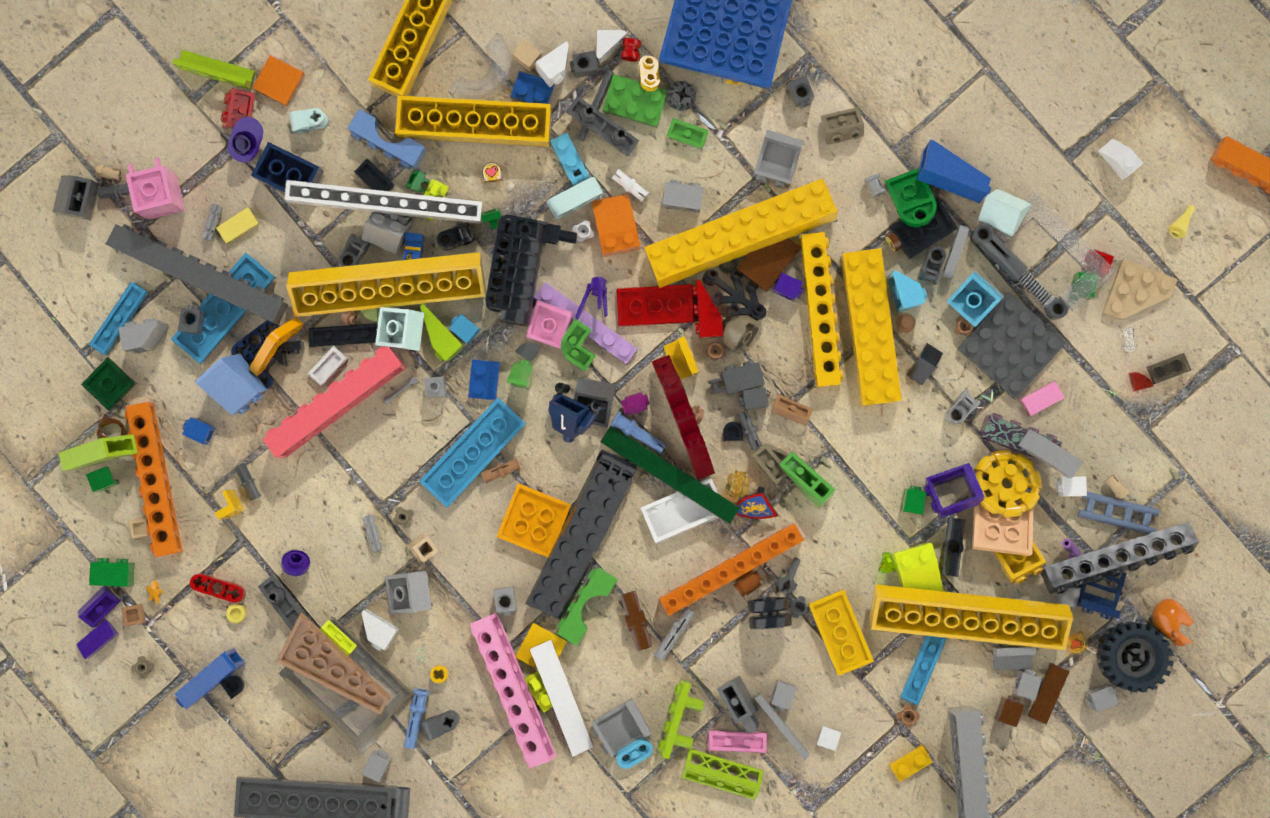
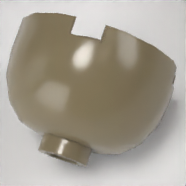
M737 315L731 320L728 319L723 325V339L726 346L737 354L743 353L744 350L742 348L745 345L749 347L753 342L759 329L756 327V324H759V322L747 315Z

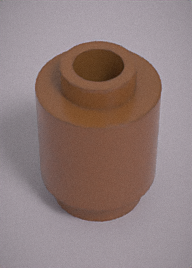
M750 570L738 578L737 582L733 585L743 597L745 595L748 596L762 585L760 581L763 579L756 570L754 572Z

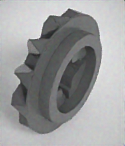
M678 80L668 87L666 98L673 109L685 111L694 105L696 91H694L693 85L686 81ZM683 90L686 97L680 101V96L677 93Z

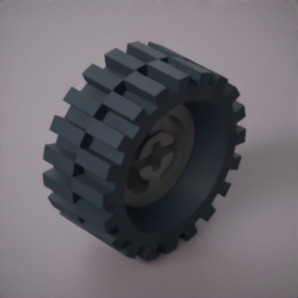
M1135 622L1119 623L1117 628L1111 627L1108 629L1110 634H1104L1102 636V639L1105 640L1104 643L1098 644L1097 648L1101 649V653H1097V658L1101 660V663H1098L1099 669L1104 670L1102 674L1110 680V683L1130 692L1137 693L1139 691L1145 693L1148 692L1147 689H1157V683L1162 685L1165 682L1162 677L1164 675L1169 676L1171 671L1167 670V667L1173 666V661L1169 660V656H1173V651L1167 648L1170 646L1168 640L1163 639L1164 635L1161 632L1156 631L1154 627ZM1131 643H1136L1135 647L1125 648L1127 645ZM1125 648L1127 651L1134 653V657L1144 661L1141 665L1138 661L1132 660L1133 657L1128 653L1122 652ZM1132 666H1140L1138 669L1131 670Z

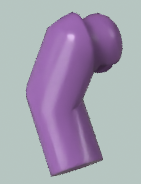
M1070 539L1062 541V546L1070 553L1068 559L1081 555V552Z

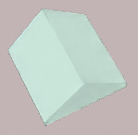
M996 189L986 196L978 221L1013 237L1032 204Z

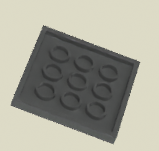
M1007 292L957 349L1016 400L1067 342L1016 297Z

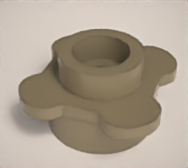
M397 507L395 509V518L392 520L393 524L409 528L411 526L410 521L414 516L413 510H404L402 507Z
M140 656L137 659V663L132 665L131 671L140 675L141 679H146L151 670L154 669V663L147 660L144 656Z

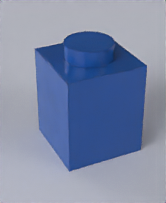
M190 417L183 425L182 429L184 431L182 435L201 444L208 445L216 427L197 418Z

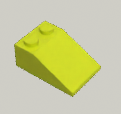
M927 542L891 553L901 587L943 591L938 562L932 543Z

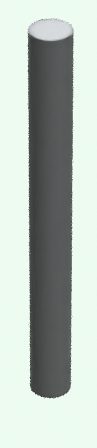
M608 69L592 103L597 110L614 74L613 71ZM582 125L577 137L580 141L585 140L589 131L584 125Z

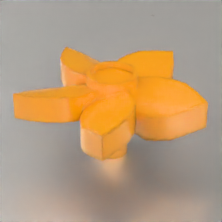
M155 580L150 586H146V589L150 593L148 601L154 599L155 603L159 604L158 595H161L163 591L159 589V584Z

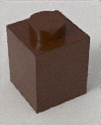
M1008 695V698L1001 697L994 719L1017 727L1024 705L1019 703L1020 699L1010 695Z

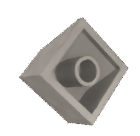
M427 571L385 576L390 614L412 613L432 609Z

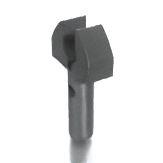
M793 558L786 576H779L777 584L780 591L783 584L788 580L790 587L787 590V594L796 590L798 584L795 583L793 578L801 561L799 558Z

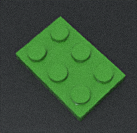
M613 74L602 111L657 128L667 90L658 87L657 90L649 92L641 87L640 82Z

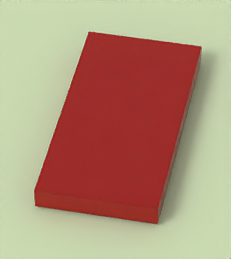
M692 284L668 285L661 288L659 286L616 288L618 327L695 323Z

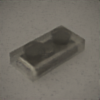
M1185 353L1146 367L1153 385L1191 371Z

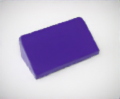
M103 586L78 610V618L94 628L121 600L107 586Z
M106 619L76 645L86 660L91 658L119 633Z

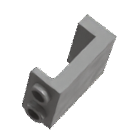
M767 130L753 174L756 181L775 183L774 186L781 189L789 188L804 141Z
M633 698L593 720V726L591 727L596 738L600 737L602 744H600L602 750L606 755L609 753L611 757L638 738H646L652 734Z

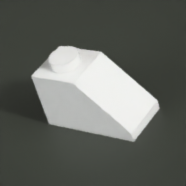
M567 41L536 61V71L549 87L561 83L565 77L569 51Z
M1115 139L1110 140L1098 150L1099 154L1122 180L1144 164L1131 148Z
M363 610L362 618L367 639L372 643L371 646L379 651L381 649H388L399 628L370 610Z

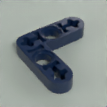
M268 320L263 322L234 344L231 354L236 355L238 353L237 349L245 348L247 345L244 343L247 342L252 350L250 351L249 348H246L243 351L244 355L242 357L248 364L253 362L256 357L254 353L262 347L266 340L260 331L262 330L265 333L269 329V324L275 325L274 330L279 328L280 325L278 326ZM254 335L260 336L261 342L259 345L254 346L251 343V338ZM264 369L260 376L268 379L265 387L269 390L273 385V379L267 370Z

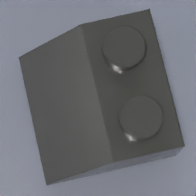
M578 377L573 400L589 407L590 412L592 411L591 403L593 401L600 400L598 408L601 404H606V409L603 412H597V417L592 425L608 427L616 384Z

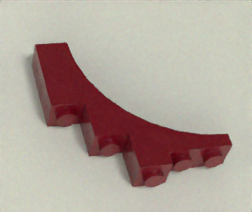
M670 355L651 361L697 480L715 474L706 443L700 432L684 385Z

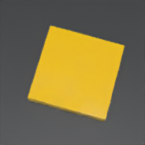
M533 622L516 654V658L538 669L530 649L551 640L557 657H559L567 640Z

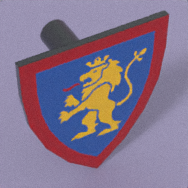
M758 487L757 493L746 495L735 503V505L740 507L736 515L751 519L779 517L764 494L765 489L763 487Z

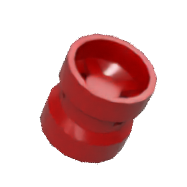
M624 38L622 42L624 51L621 53V59L628 62H638L640 60L638 51L641 48V40Z

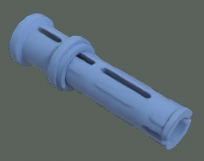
M620 411L610 425L623 431L624 435L629 436L630 434L659 454L666 446V443L638 427L634 420L630 421L621 415Z
M413 688V701L409 706L411 711L410 720L403 745L406 748H416L422 715L427 709L425 707L427 696L430 695V691L426 689Z

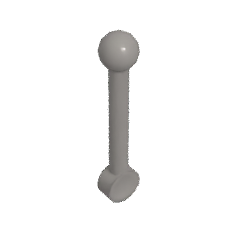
M411 377L407 384L389 397H385L384 403L389 404L391 399L410 385H415L417 378Z

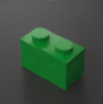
M97 558V561L90 562L89 585L134 586L135 563L128 562V559L122 558L116 559V562H109V558Z

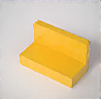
M685 336L664 345L665 353L670 355L681 380L699 373Z
M224 490L222 493L228 506L214 513L217 519H229L245 511L235 490Z

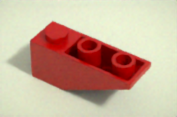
M696 280V285H693V296H697V304H694V315H698V323H695V333L699 334V339L722 338V316L701 281Z

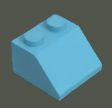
M893 271L887 276L897 313L920 307L926 303L927 293L925 288H921L920 283L898 271Z
M974 271L946 302L976 327L1004 296L979 273Z

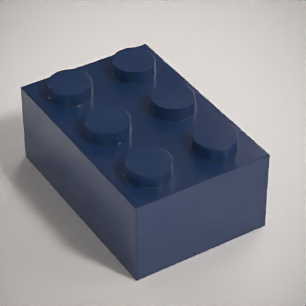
M268 142L251 176L255 180L285 194L286 180L318 184L324 171L319 166Z

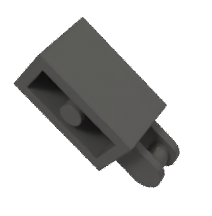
M754 360L744 362L743 366L736 368L735 365L724 368L725 371L721 373V378L708 381L712 388L711 394L726 391L727 395L765 385L759 362L754 363ZM723 381L725 388L720 389L718 382Z
M738 676L720 686L717 690L735 723L741 721L745 730L753 733L760 725L754 714L758 711V708L741 677Z

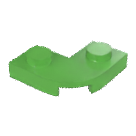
M575 318L562 336L561 350L567 360L583 371H586L596 357L594 353L581 345L591 332V328Z

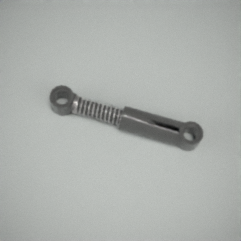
M981 224L972 231V242L980 246L1014 281L1019 280L1021 285L1023 284V287H1026V290L1028 289V292H1031L1033 297H1036L1035 299L1041 302L1040 304L1044 306L1045 314L1049 319L1058 320L1067 315L1069 307L1066 301L1050 295L1051 292L1045 290L1046 287L1043 288V285L1040 282L1038 283L1036 278H1033L1034 275L1031 276V273H1028V267L994 234L991 226ZM978 231L985 232L986 239L979 238ZM1054 305L1059 306L1060 314L1054 313Z

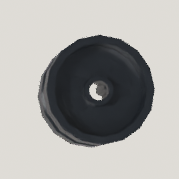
M772 596L747 601L749 612L760 613V615H754L749 618L750 629H771L792 625L790 614L779 613V611H785L790 608L789 597Z

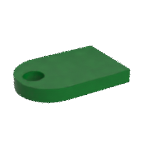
M919 168L885 180V186L900 219L905 224L913 227H921L928 224L936 214V201L929 185L917 180ZM918 212H923L926 217L920 220L915 215Z

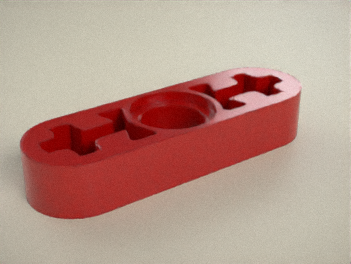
M195 574L190 579V587L193 590L229 602H240L246 596V591L241 585L206 574ZM201 577V581L204 583H209V585H200L199 587H197L198 583H196L195 580L200 579ZM217 582L223 586V590L219 594L213 591V585ZM227 589L230 591L238 589L240 596L234 598V594L226 593Z

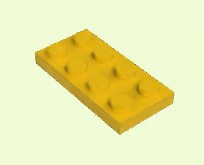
M844 589L808 603L837 676L874 662Z

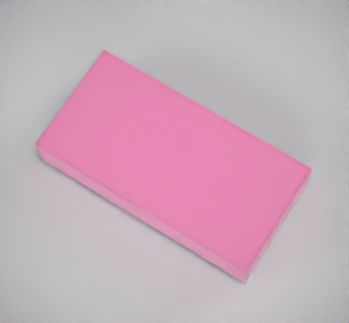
M1056 381L1020 400L1029 416H1032L1064 399V396Z

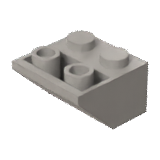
M373 212L365 222L362 240L397 254L405 243V232H410L415 217Z
M155 318L143 320L144 323L140 324L136 322L125 323V327H119L122 351L133 354L153 351L169 329L168 324L161 322V320H155Z

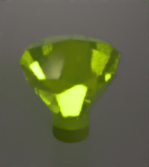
M889 552L882 553V561L878 567L879 572L888 574L896 571Z

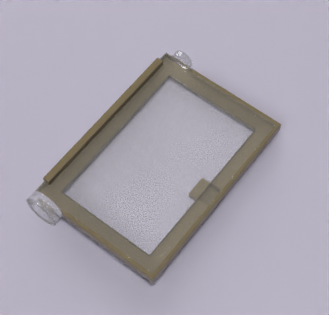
M333 617L330 621L357 645L348 657L390 695L381 715L284 665L279 667L281 670L279 675L351 745L364 754L376 741L373 737L374 733L400 708L413 692Z

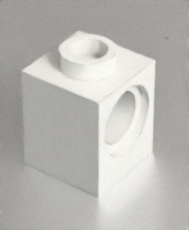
M1086 476L1073 478L1058 477V481L1055 484L1056 492L1059 493V496H1087Z

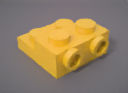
M1033 540L1031 556L993 552L1011 584L1014 582L1017 584L1023 583L1027 580L1026 576L1032 573L1034 576L1040 574L1046 565V560Z

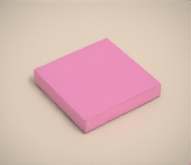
M538 300L526 337L561 349L562 336L570 326L574 312Z

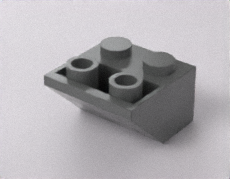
M61 175L53 213L91 221L99 184L87 178Z

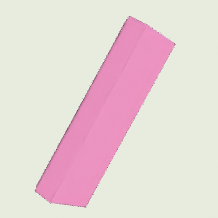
M709 730L708 751L766 753L767 732L749 733L746 731Z

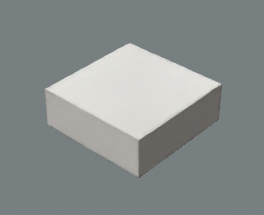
M822 726L816 744L836 751L841 732Z

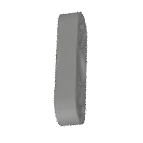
M958 226L941 277L949 280L952 279L968 235V227Z

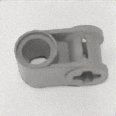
M965 389L945 412V421L950 425L963 422L981 402L979 400L976 401L968 393V390ZM952 411H956L959 414L957 421L952 419Z

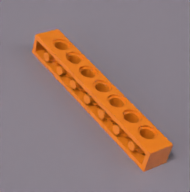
M144 402L126 406L124 415L127 423L129 422L130 430H128V435L134 434L138 452L132 456L137 463L135 472L137 478L140 479L139 493L144 499L143 513L147 516L148 520L146 528L148 535H151V552L155 557L181 553L183 549L155 405L153 402ZM143 418L145 425L140 429L138 422ZM146 437L149 443L146 447H143L142 440ZM148 456L152 458L150 466L146 465V458ZM151 475L156 477V482L153 485L149 482ZM156 493L160 497V500L157 504H155L153 501V496ZM159 512L163 515L162 522H158L156 518ZM162 531L167 534L165 541H162L160 538Z
M792 523L659 597V600L668 616L801 543L804 539L796 524Z

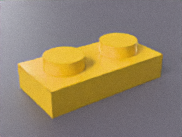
M921 744L891 762L889 766L898 781L901 782L933 763V761Z

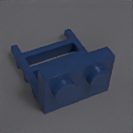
M1122 572L1120 579L1111 576L1104 577L1105 579L1117 582V590L1093 582L1086 583V585L1114 593L1113 601L1085 592V585L1080 588L1081 592L1077 606L1082 607L1081 611L1092 615L1094 611L1101 613L1100 617L1112 620V617L1119 619L1121 611L1116 610L1127 573Z

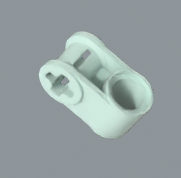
M318 108L289 113L292 133L294 134L323 129L328 124L327 115Z

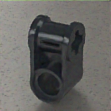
M465 222L440 232L437 235L439 247L442 250L449 251L473 243L475 238L471 236L469 223ZM443 237L451 238V242L448 245L441 244Z

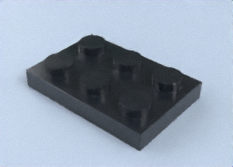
M938 197L935 198L936 214L928 224L921 227H913L900 220L888 228L890 232L899 238L902 245L901 249L909 260L958 229ZM918 212L915 217L921 220L926 215L923 212Z

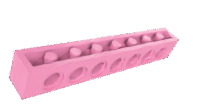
M498 613L471 623L472 635L476 638L479 645V652L484 657L486 669L491 674L494 688L498 691L501 698V705L508 715L509 724L513 727L516 741L522 749L525 762L529 768L549 762L557 755Z

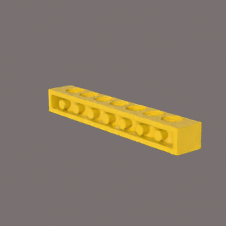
M825 232L802 234L800 236L815 385L816 388L839 386L841 381H843L842 369L839 370V362H841L840 350L837 351L839 333L838 331L835 332L834 325L837 324V314L833 313L832 306L835 305V295L831 294L830 286H833V276L829 275L828 267H831V258L827 256L826 250L829 248V239L825 237ZM818 249L821 257H813L811 250ZM820 268L823 271V275L821 277L815 276L813 269ZM816 287L824 288L825 294L823 296L817 295L815 292ZM818 306H825L827 313L825 315L819 314L817 311ZM821 324L828 326L829 332L827 334L820 332L819 326ZM823 343H828L831 346L829 353L822 351L821 345ZM825 362H830L833 365L831 372L824 370L823 365Z

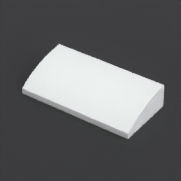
M712 478L700 482L718 493ZM679 492L641 507L656 545L719 518Z

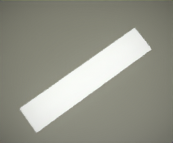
M551 640L531 648L530 651L572 756L592 748V742Z

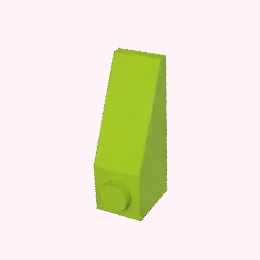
M422 304L420 307L421 311L424 312V321L432 347L436 350L434 355L441 362L443 360L449 362L464 346Z

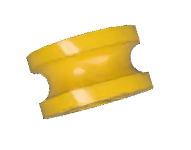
M443 665L435 666L430 672L432 681L435 683L444 682L448 677L447 668ZM435 670H443L444 673L442 675H444V678L439 677L437 679L434 676L436 675L434 673Z

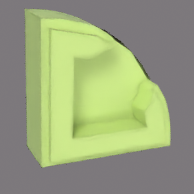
M379 308L360 310L365 318L378 322Z

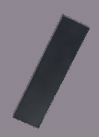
M378 323L308 328L309 347L376 343Z

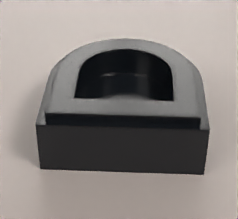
M737 422L727 423L723 428V441H743L741 425Z
M233 675L220 683L230 699L236 697L245 688L243 678L237 675Z

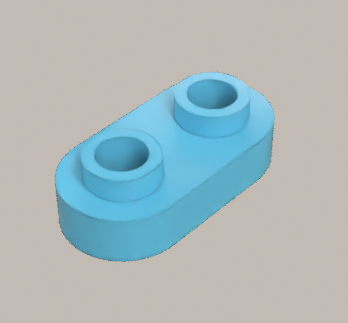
M638 738L617 752L616 760L618 765L624 769L633 767L652 754L653 746L649 739Z

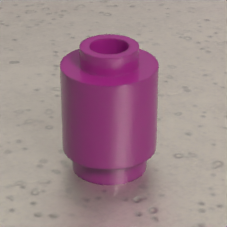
M642 391L624 397L625 399L621 400L625 415H633L648 410L647 406L650 405L647 394L643 395Z

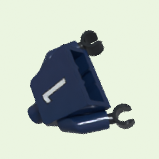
M557 383L555 385L557 393L556 395L554 394L549 402L548 412L551 417L552 428L563 434V441L571 443L577 436L583 435L597 417V412H603L606 409V404H601L598 408L600 400H595L591 403L592 411L590 412L589 407L563 395L570 391V385Z

